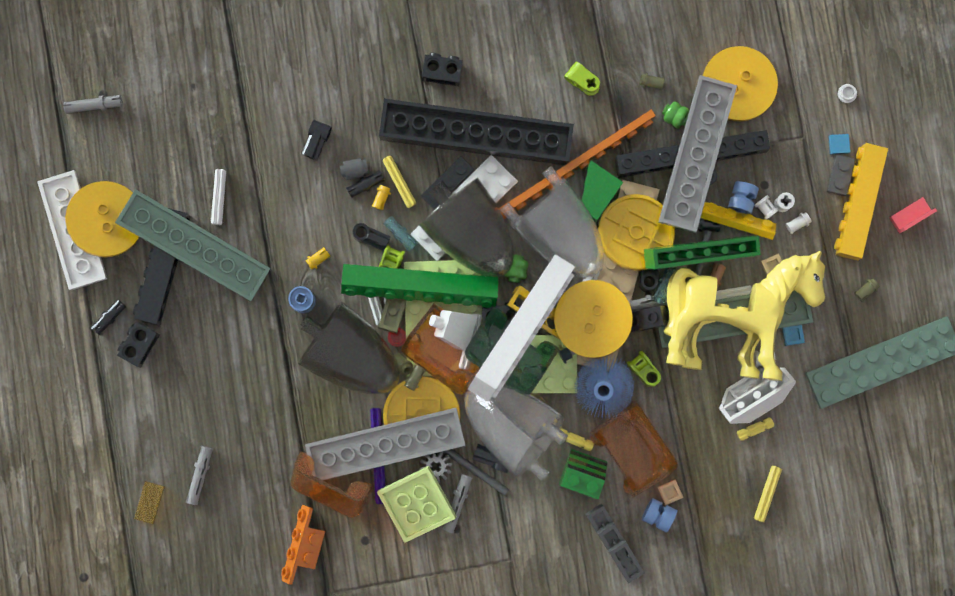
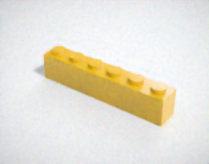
M865 143L857 150L856 158L858 162L857 166L853 167L852 176L854 179L853 183H850L847 193L850 196L843 208L845 217L839 225V231H841L840 238L836 239L834 249H836L835 255L857 261L863 257L888 148Z

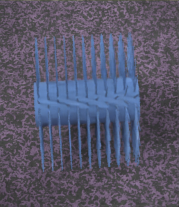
M603 357L602 360L599 358L598 362H593L595 366L591 371H587L584 366V371H581V377L579 371V379L578 376L576 378L580 384L575 386V389H580L578 391L580 393L579 396L581 398L584 397L587 401L585 405L588 406L585 409L589 407V410L592 409L593 413L596 407L597 412L600 401L601 403L603 401L602 417L604 403L606 416L607 411L610 412L611 409H617L614 407L618 406L619 402L621 403L620 405L623 404L625 406L624 400L626 402L627 399L631 400L630 393L633 396V392L630 387L634 389V384L630 383L632 381L630 379L631 376L627 377L623 372L622 368L625 365L620 367L617 364L618 358L614 366L613 358L609 372L607 371V357L605 365ZM585 375H587V376H588V377H587L588 379L585 380V381H587V382L581 383V382H584V381H581V380H584V379H582V378H585V377H586Z

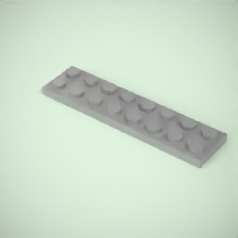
M702 75L699 76L658 223L693 233L697 232L737 85Z
M457 408L305 444L313 482L466 446Z

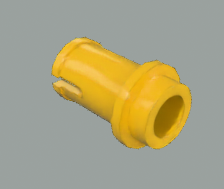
M380 185L376 189L378 192L372 207L383 210L387 197L391 193L390 188Z
M323 247L311 257L308 256L306 263L311 270L317 269L318 265L331 256Z

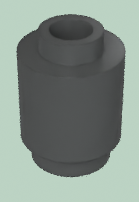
M361 158L343 161V165L340 166L341 176L346 177V180L364 177V175L368 174L366 159L361 160Z

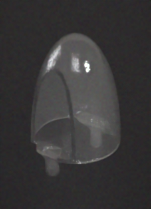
M550 166L542 173L553 186L549 192L521 215L516 212L510 202L502 207L500 211L510 221L509 228L511 230L515 229L549 263L556 254L575 266L572 271L574 276L581 278L595 276L601 271L604 263V248L598 228L582 200L570 186V181L562 179Z
M504 384L496 398L491 397L488 402L467 389L464 396L465 411L470 424L486 448L514 476L517 477L526 471H531L543 481L550 471L539 464L537 459L547 450L553 440L561 445L567 439L568 435L560 430L564 422V416L535 396L507 384Z

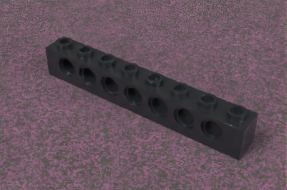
M767 130L723 137L716 161L767 153L770 149ZM680 145L617 155L615 165L618 178L673 169Z

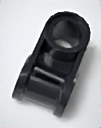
M661 268L640 270L639 287L643 292H652L657 287ZM644 279H651L653 286L647 287L644 284Z

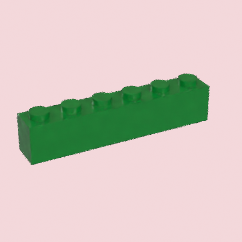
M741 236L644 249L645 268L660 269L761 255L759 236Z

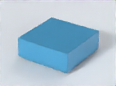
M849 134L829 135L830 155L850 153Z
M802 325L782 328L785 346L805 343Z

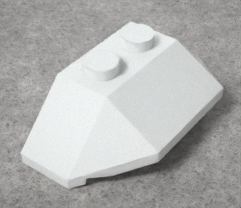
M764 368L758 369L760 371L759 379L744 377L726 388L719 410L730 424L750 423L784 401L796 383L794 378L785 368H780L783 372L782 381L764 379Z

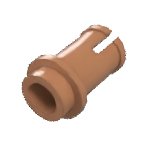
M714 263L710 276L717 278L718 289V286H721L720 281L726 267Z

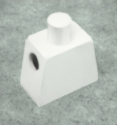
M442 310L440 316H431L429 325L436 328L434 332L436 338L455 349L467 351L478 316Z

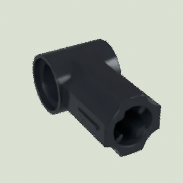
M313 120L302 155L318 161L323 145L329 139L332 126Z
M364 223L356 224L352 231L356 241L363 242L383 252L391 236L370 228ZM359 228H364L367 231L364 237L356 235V231Z
M478 444L473 460L508 473L514 455Z

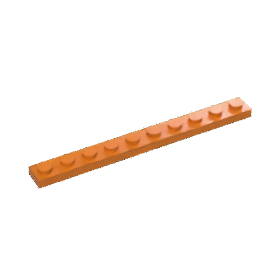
M652 109L492 212L493 218L496 222L498 220H506L515 209L519 211L527 206L526 202L533 199L535 201L540 198L544 190L549 189L550 191L559 185L558 181L561 179L567 180L575 174L574 171L578 168L583 170L592 159H600L609 148L615 149L622 144L621 141L626 137L628 139L634 137L638 133V129L642 127L646 129L654 123L652 120H654L656 115Z

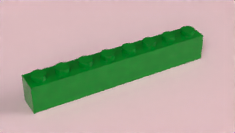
M343 264L341 294L348 296L362 295L368 298H397L406 301L421 300L427 303H456L464 306L479 305L489 308L496 306L498 277Z

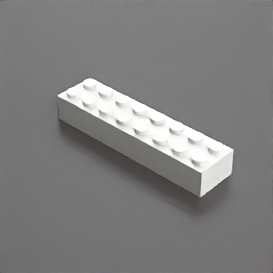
M554 255L468 388L469 391L486 402L491 397L496 398L574 277L572 271L575 266L558 255Z

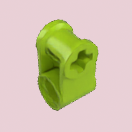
M575 62L564 76L570 84L589 96L596 95L599 91V78L579 62ZM588 83H595V86L588 88Z
M387 244L379 267L398 269L405 256V251L402 250L400 252Z
M640 351L639 355L632 361L626 362L628 367L632 369L631 371L638 376L645 386L654 387L660 382L661 375L643 351ZM653 373L656 376V382L649 383L646 379L647 374Z

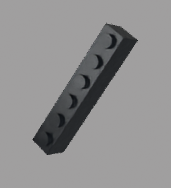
M170 209L185 219L190 220L188 213ZM154 246L149 252L148 258L150 263L144 270L143 277L145 281L139 288L138 296H140L138 304L136 303L134 306L133 315H135L134 319L161 325L178 259Z

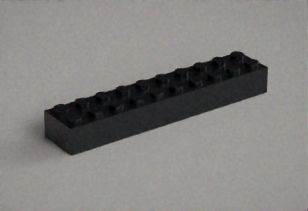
M384 98L379 138L381 141L566 165L569 163L574 124Z

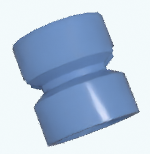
M736 181L732 190L734 196L730 197L727 208L744 214H752L754 207L752 200L756 199L759 188L750 183Z
M299 286L291 290L288 301L295 311L305 314L314 309L316 298L308 288Z
M652 498L641 520L650 525L655 523L656 528L667 533L676 517L677 510L668 505L664 507L662 502Z

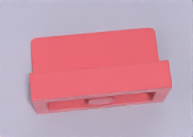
M922 197L889 218L900 234L937 212V209L931 210Z

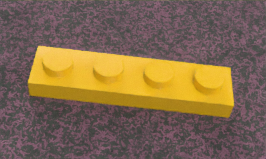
M704 203L700 218L773 240L776 233V223L754 217L751 214L737 212L731 208H724L715 203Z

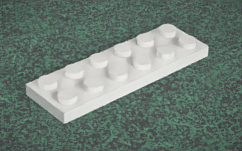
M490 155L410 235L436 261H439L518 181Z
M69 171L37 181L69 290H75L107 280L102 258L90 255L76 246L66 228L65 215L67 206L74 194L81 189L76 171Z

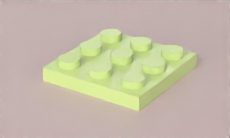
M536 335L519 361V393H577V389H575V386H577V354L572 355L573 358L567 360L565 364L558 353L559 349L567 348L561 340L553 335Z
M430 466L408 475L377 492L404 543L457 517Z

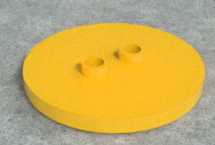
M744 46L726 48L717 53L709 61L702 75L737 85L728 120L749 121L762 115L773 103L778 89L777 74L769 59L761 52Z
M109 181L94 182L78 190L71 198L65 215L66 228L75 245L84 252L97 257L117 256L132 248L140 237L115 222L133 192L121 184Z
M640 194L626 195L613 201L603 212L598 225V240L604 254L614 264L624 269L646 270L644 249L671 246L674 243L675 227L658 223L663 205L654 198Z
M600 280L583 281L570 287L558 301L554 315L555 329L561 342L573 353L586 358H601L617 351L629 337L633 321L632 310L625 295L612 284Z
M422 376L418 384L419 388H416L415 391L404 386L405 380L399 383L388 395L383 409L384 425L452 408H457L459 420L461 416L460 406L453 391L443 382Z

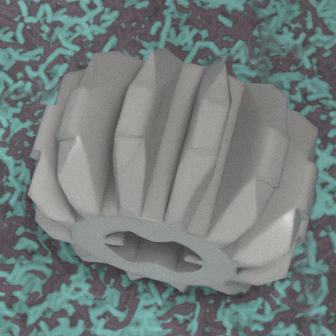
M443 451L439 452L438 457H436V453L432 454L433 458L430 455H425L428 462L425 460L420 462L426 464V467H433L431 465L432 462L441 463L439 467L441 470L439 472L437 470L432 471L438 483H440V475L444 480H447L444 472L452 473L451 470L446 469V466H452V463L445 464V461L450 457L447 455L442 459Z

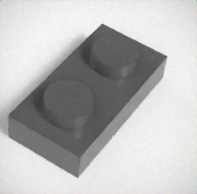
M835 155L827 192L841 196L847 195L855 162L854 158Z

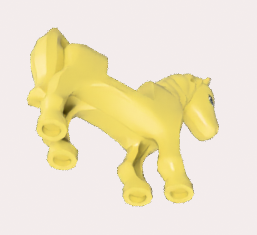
M818 251L810 256L795 255L782 260L780 264L767 274L765 279L761 280L760 283H754L750 293L748 308L737 307L730 309L727 304L715 305L717 293L716 277L697 275L686 267L676 270L670 277L667 286L669 321L664 329V333L671 336V339L668 343L669 353L666 363L688 369L702 370V360L698 357L696 348L697 336L705 324L717 321L737 327L747 334L746 341L737 356V360L742 365L741 377L760 378V371L755 366L753 357L755 348L761 340L758 361L764 368L763 378L782 381L783 372L776 365L774 359L776 332L784 315L786 302L794 290L812 307H817L824 302L823 278L825 265L820 260L822 252Z

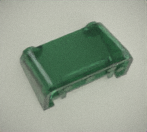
M495 306L493 307L465 350L466 358L480 368L506 330L505 325L508 320L503 311ZM548 341L541 342L537 348L530 344L505 384L522 395L531 394L560 348Z

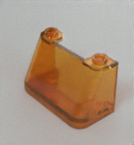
M433 303L408 335L401 348L402 353L457 394H464L494 347L487 340L478 341L477 344L475 343L469 369H460L459 363L463 350L455 349L434 336L436 328L429 325L431 316H440L441 311L444 310Z
M632 403L626 409H623L620 413H617L614 417H611L589 432L592 442L596 446H605L625 475L623 487L632 498L669 476L678 467L675 457L637 403Z
M300 451L291 477L292 488L347 517H357L362 512L374 485L368 482L357 481L352 483L347 492L313 476L312 472L315 467L313 458L307 455V452Z

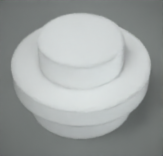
M845 84L838 90V98L844 103H851L857 97V90L853 85Z

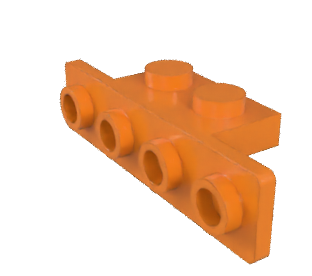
M302 505L298 511L297 525L292 532V543L287 550L286 565L281 572L282 581L291 585L293 584L297 566L315 569L325 534L323 530L308 527L313 508Z

